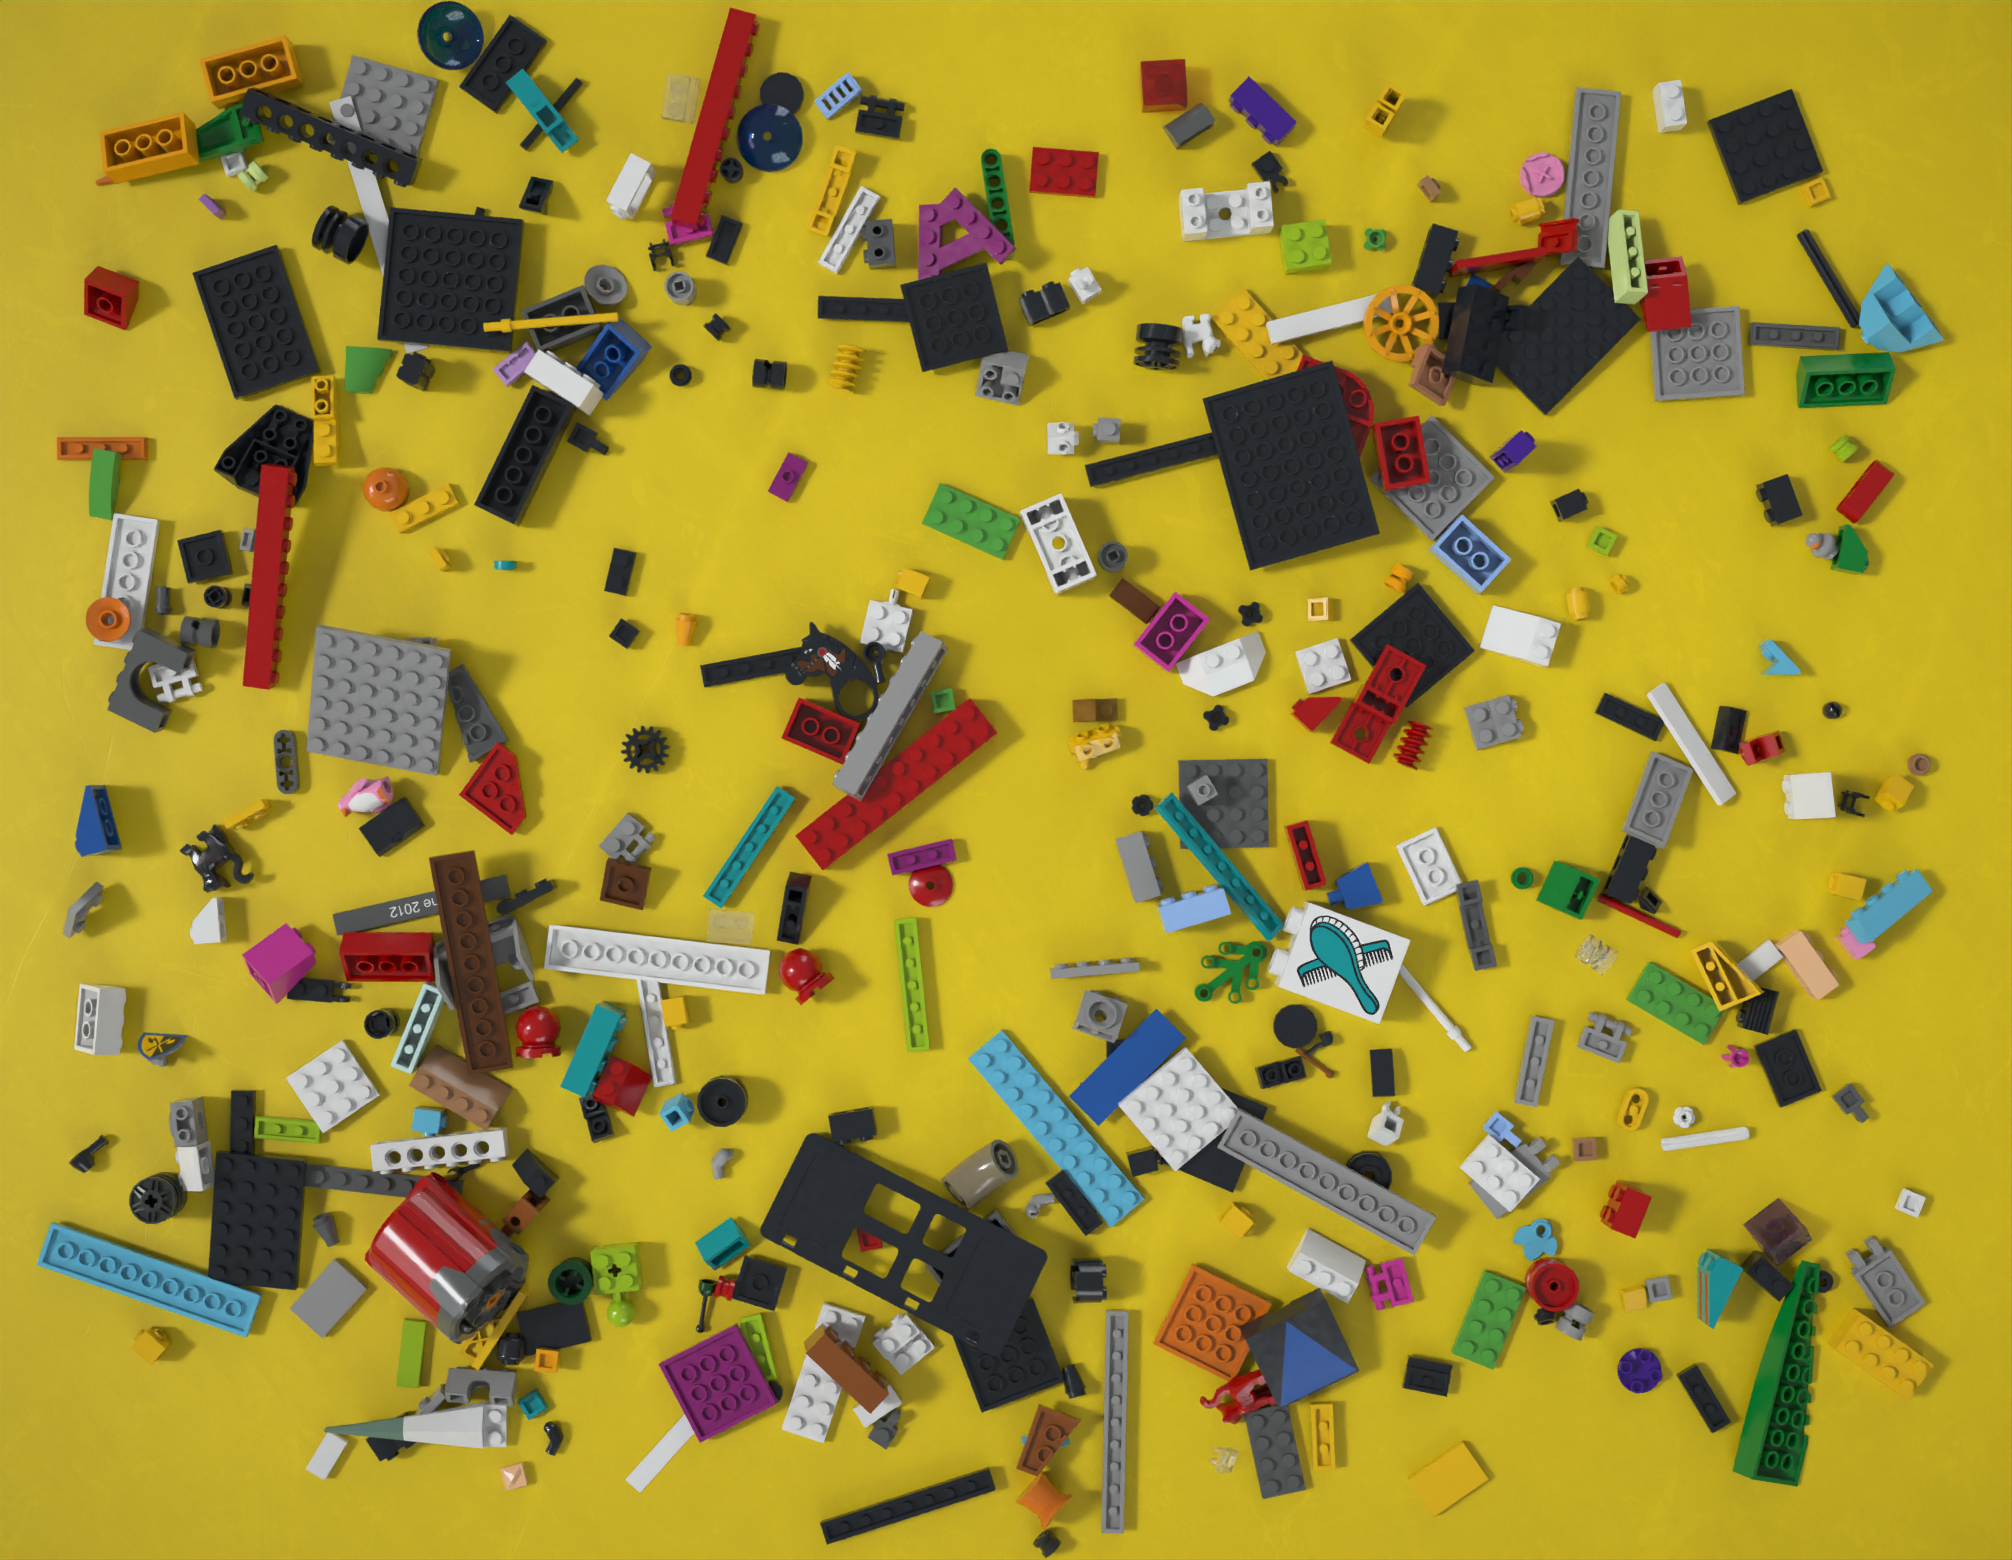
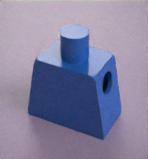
M1367 862L1361 863L1335 879L1337 890L1326 893L1331 906L1343 902L1347 910L1383 902Z

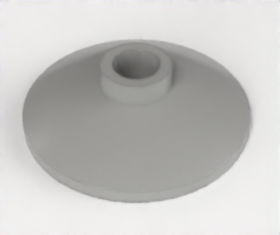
M596 265L585 274V290L596 302L603 305H615L625 298L627 293L626 280L613 267Z

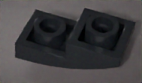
M1392 1049L1370 1050L1373 1097L1395 1096Z
M1301 1056L1255 1067L1260 1089L1307 1077Z
M589 1094L585 1098H579L592 1142L597 1143L614 1137L615 1134L606 1105L593 1100V1094Z

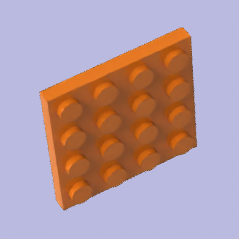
M1192 1263L1153 1344L1224 1380L1230 1381L1233 1377L1237 1376L1250 1350L1239 1326L1268 1313L1272 1303Z

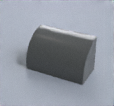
M1199 103L1162 128L1177 150L1213 127L1215 119L1210 111L1202 103Z

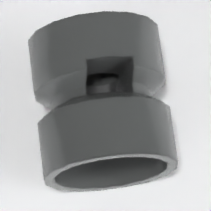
M1118 542L1106 543L1098 554L1100 567L1109 573L1120 571L1127 562V550Z
M184 617L180 628V641L182 644L196 646L199 643L201 647L215 648L220 637V623L218 620L204 618L201 621L198 617Z

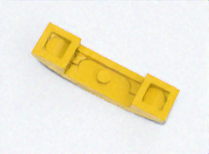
M835 145L822 190L807 226L808 231L825 237L829 236L851 176L857 155L856 151Z

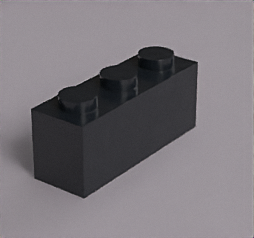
M1434 223L1429 228L1411 286L1422 290L1431 298L1435 299L1439 293L1443 294L1447 281L1443 279L1445 273L1450 272L1453 260L1450 259L1452 251L1456 252L1460 241L1459 238H1456L1457 230Z
M1626 833L1602 893L1628 904L1635 901L1640 892L1638 886L1641 880H1645L1648 874V868L1646 867L1649 860L1654 859L1657 848Z

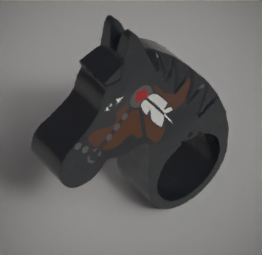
M810 622L809 635L801 640L802 645L799 656L785 671L786 680L791 685H800L808 676L816 677L826 674L837 711L842 716L852 720L867 718L875 711L879 700L877 686L871 671L849 647L838 639L820 632L816 625ZM857 678V680L867 684L872 691V704L861 715L848 714L839 703V692L847 683V680L852 681Z

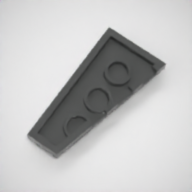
M462 664L450 671L448 692L456 712L455 715L462 732L464 745H466L469 762L472 763L489 753L497 742L504 744L509 741V738L466 666Z

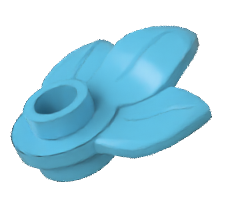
M1536 1219L1530 1226L1520 1227L1513 1237V1243L1523 1245L1524 1254L1528 1261L1536 1259L1543 1251L1550 1256H1554L1557 1250V1240L1552 1235V1226L1545 1219ZM1539 1226H1544L1542 1233L1537 1232Z

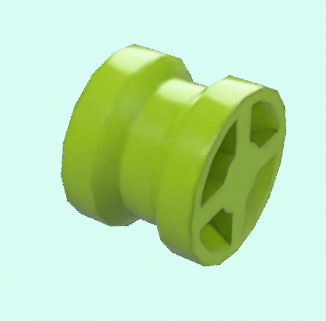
M1845 434L1832 444L1829 450L1836 453L1838 460L1843 462L1858 449V446L1852 444L1849 441V436Z

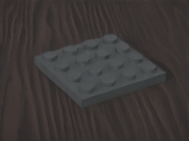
M1267 759L1178 760L1179 801L1219 848L1269 847ZM1207 775L1218 795L1198 806L1186 786ZM1180 839V849H1189Z

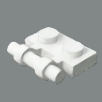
M194 657L189 670L182 673H177L161 664L148 667L153 687H163L164 693L157 695L159 703L166 701L169 703L174 702L177 698L183 696L191 697L196 695L197 692L203 691L201 683L192 684L191 678L199 676ZM182 681L183 687L173 690L172 684Z

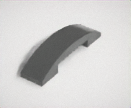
M1473 880L1456 884L1460 916L1474 970L1495 967L1497 963L1493 945L1489 939L1479 881Z

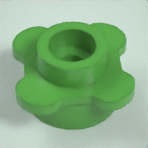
M1366 229L1364 233L1366 236L1364 248L1366 250L1378 249L1383 251L1386 247L1384 243L1385 236L1387 235L1384 229Z

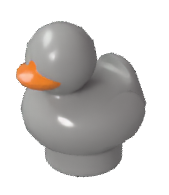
M1811 533L1805 539L1806 545L1811 548L1812 555L1817 558L1830 560L1839 550L1831 533Z

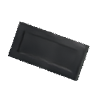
M722 215L706 257L728 265L743 223Z

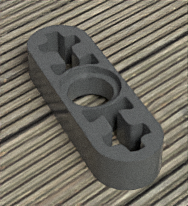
M280 730L274 736L277 787L284 794H293L300 787L297 740L292 731ZM284 734L286 737H290V742H286V749H291V752H280V749L285 750V744L280 742V738H284ZM284 756L292 758V765L287 769L281 764ZM282 771H293V774H288L289 781L294 783L293 786H290V790L283 785L284 782H287V775H282Z

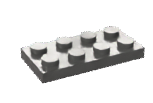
M1277 1404L1266 1405L1254 1412L1245 1414L1244 1417L1262 1499L1306 1490L1288 1406L1279 1410Z

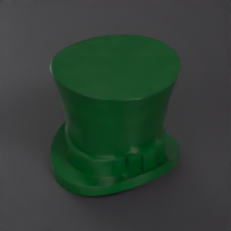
M580 1257L564 1260L551 1271L548 1277L550 1293L555 1299L568 1305L583 1302L594 1287L592 1265Z

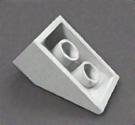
M1493 605L1479 648L1539 667H1547L1561 624Z
M1831 772L1784 775L1782 790L1786 793L1787 802L1784 803V811L1788 815V819L1836 817Z

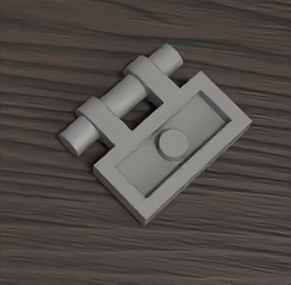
M627 813L599 847L613 859H618L623 855L626 858V862L637 864L638 858L645 850L648 851L650 849L651 843L656 836L651 832L645 837L641 836L640 833L645 826L630 813ZM636 840L639 843L632 852L627 850L630 844Z
M1590 1012L1587 1020L1594 1022V1027L1591 1029L1584 1026L1577 1047L1620 1063L1627 1043L1619 1039L1621 1034L1630 1036L1632 1028L1625 1026V1023L1619 1020L1616 1022L1610 1020L1604 1014ZM1603 1026L1613 1030L1612 1036L1601 1033Z

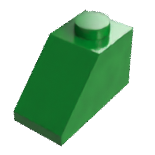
M1851 525L1839 526L1836 540L1839 550L1833 557L1831 570L1854 575L1863 574L1869 565L1868 551Z

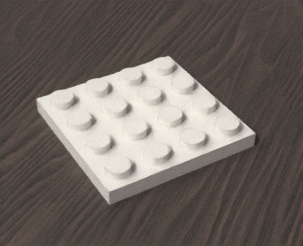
M1186 1047L1118 1103L1119 1107L1174 1171L1178 1170L1227 1129L1238 1110L1237 1106Z

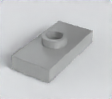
M441 1384L429 1398L427 1396L424 1397L418 1405L419 1409L413 1415L433 1412L446 1398L444 1394L445 1387Z

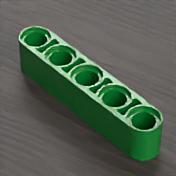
M987 149L982 153L981 167L990 222L994 226L999 222L1006 223L1007 229L1000 232L1015 246L1001 156L997 150ZM988 157H994L997 159V163L995 165H987L985 160ZM996 178L1001 183L998 187H991L988 184L989 181ZM1000 200L1004 203V206L1001 209H995L992 207V203ZM1015 251L1010 255V257L1007 260L1013 257Z

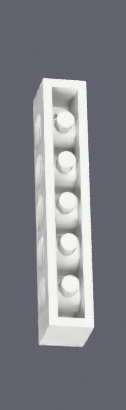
M507 1127L487 1129L486 1131L477 1130L442 1134L434 1137L424 1136L380 1141L370 1145L373 1172L380 1171V1174H390L394 1172V1169L402 1168V1172L414 1171L418 1166H424V1169L438 1168V1164L446 1163V1167L460 1165L462 1161H468V1164L482 1163V1159L489 1158L490 1162L504 1160V1157L510 1154ZM481 1141H485L488 1143V1152H484L480 1149ZM458 1144H464L467 1147L466 1154H461L458 1151ZM437 1146H441L444 1148V1157H440L437 1155ZM415 1149L422 1151V1159H417L414 1156ZM393 1151H397L401 1155L400 1162L393 1160Z

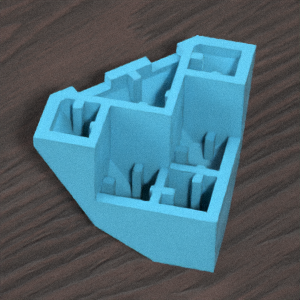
M1889 264L1885 265L1862 301L1859 326L1863 331L1860 335L1867 345L1872 343L1877 350L1903 352L1941 342L1944 339L1932 319L1921 309L1922 306L1912 293L1910 294L1900 276Z

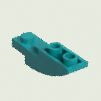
M524 69L520 70L506 82L562 154L579 141L578 137Z

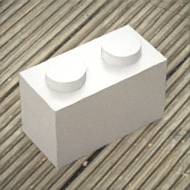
M1681 80L1658 83L1652 89L1658 133L1679 131L1687 124Z

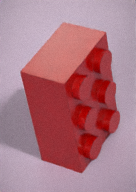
M1419 416L1374 423L1371 429L1382 492L1423 486L1431 482Z
M798 698L781 738L844 765L845 757L851 750L862 724L802 698Z

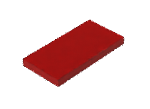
M1545 247L1457 260L1450 269V278L1515 268L1531 261L1538 264L1546 256Z

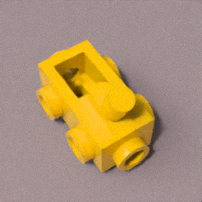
M1112 723L1108 725L1101 724L1095 729L1077 732L1074 736L1070 737L1071 742L1067 744L1071 755L1075 754L1078 761H1081L1080 769L1088 770L1090 758H1096L1098 755L1121 748L1119 739H1122L1118 726L1113 727Z

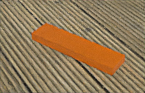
M57 437V460H92L94 448L122 454L121 460H148L147 437Z

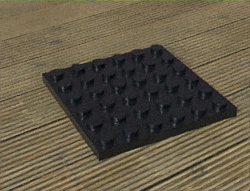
M390 207L377 340L512 353L514 330L507 333H502V331L484 332L483 323L501 322V319L515 320L524 220Z

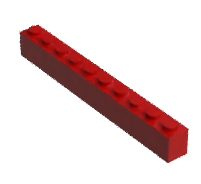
M734 8L729 10L670 219L673 225L695 231L699 230L700 225H704L706 219L704 209L706 204H710L712 198L711 184L716 183L718 177L717 163L722 162L724 149H722L723 142L729 138V121L734 119L736 113L734 103L741 96L742 86H740V82L747 75L748 65H746L748 57L751 58L754 49L752 40L754 36L757 37L760 23H757L756 14Z
M269 463L261 465L243 686L269 690L276 687V684L279 682L280 673L277 671V664L280 662L282 655L279 649V642L283 638L281 619L285 616L283 597L287 594L285 575L289 572L287 553L291 550L289 531L293 527L291 508L293 509L295 505V496L293 495V486L297 483V473H294L295 467Z

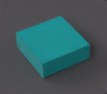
M537 1388L517 1401L528 1420L549 1407Z

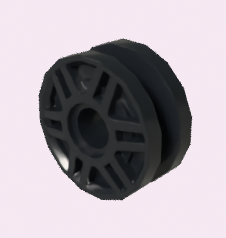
M1360 1151L1347 1161L1346 1166L1361 1175L1366 1170L1373 1171L1374 1175L1370 1180L1389 1189L1392 1182V1171L1386 1159L1379 1153Z

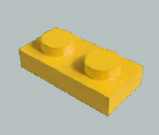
M261 799L222 822L226 829L235 828V830H239L248 825L246 821L254 817L256 820L266 815V810L271 805L267 799Z

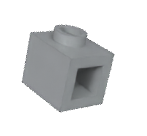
M1098 418L1097 423H1093V437H1097L1096 443L1119 444L1121 419Z

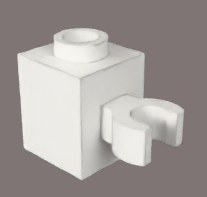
M1079 267L1070 273L1071 277L1068 279V283L1082 305L1101 294V288L1088 267L1083 270Z
M1389 1101L1383 1104L1382 1112L1373 1117L1367 1135L1368 1138L1384 1146H1388L1399 1139L1404 1119L1398 1117L1401 1108L1398 1106L1392 1112L1389 1108L1391 1103Z

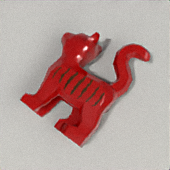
M1260 1369L1233 1377L1228 1383L1216 1390L1211 1400H1207L1204 1396L1200 1398V1404L1203 1407L1209 1409L1216 1407L1221 1411L1223 1423H1232L1234 1425L1239 1422L1243 1415L1254 1412L1267 1403L1275 1405L1276 1402L1268 1385L1265 1384L1266 1381ZM1254 1385H1261L1259 1388L1253 1390ZM1224 1394H1230L1235 1400L1234 1402L1220 1403Z

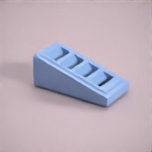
M847 72L820 95L814 103L828 120L860 96L862 89L851 74ZM848 83L853 91L849 92L845 84ZM839 89H841L843 93L846 95L844 99L838 93ZM832 94H834V96L839 101L837 105L830 97ZM824 100H827L831 105L832 109L830 111L823 103Z

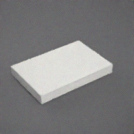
M1437 827L1395 845L1423 906L1455 892L1456 884L1462 883Z

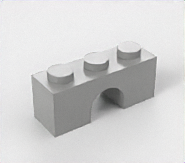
M459 1366L449 1368L444 1394L447 1402L469 1404L471 1394L476 1389L487 1388L490 1390L489 1398L491 1405L514 1406L518 1380L516 1372L508 1369L491 1371L487 1368H480L479 1370Z

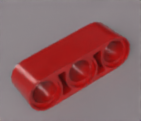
M1878 460L1873 461L1839 503L1836 511L1855 524L1890 482L1894 473Z

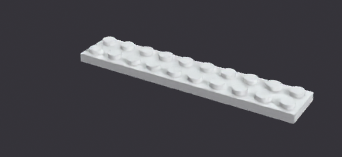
M550 924L544 969L765 995L771 950Z

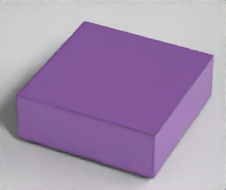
M203 194L199 198L220 220L226 215V212L208 195Z

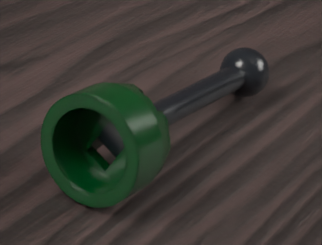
M699 1280L698 1291L703 1296L699 1324L696 1326L698 1333H702L705 1330L703 1323L707 1299L714 1294L717 1282L714 1280Z

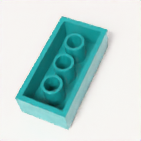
M604 1001L596 1004L560 1087L584 1098L590 1093L593 1094L600 1080L598 1077L605 1070L609 1061L607 1056L612 1050H615L619 1038L616 1036L618 1032L623 1031L628 1018L625 1017L627 1011Z

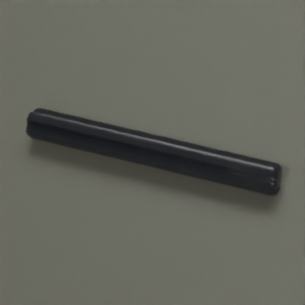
M1808 229L1803 230L1797 235L1798 240L1850 327L1858 326L1860 319L1858 311Z

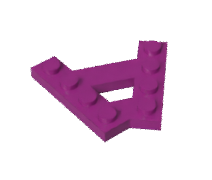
M954 188L940 204L919 205L918 280L940 275L943 269L984 249L1002 265L1017 249L957 188ZM956 219L969 234L942 247L943 225Z

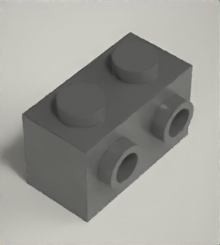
M892 219L865 221L866 228H862V239L867 241L868 250H863L864 263H869L870 270L896 268Z

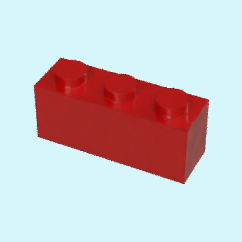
M1308 820L1284 826L1302 889L1307 891L1327 885Z

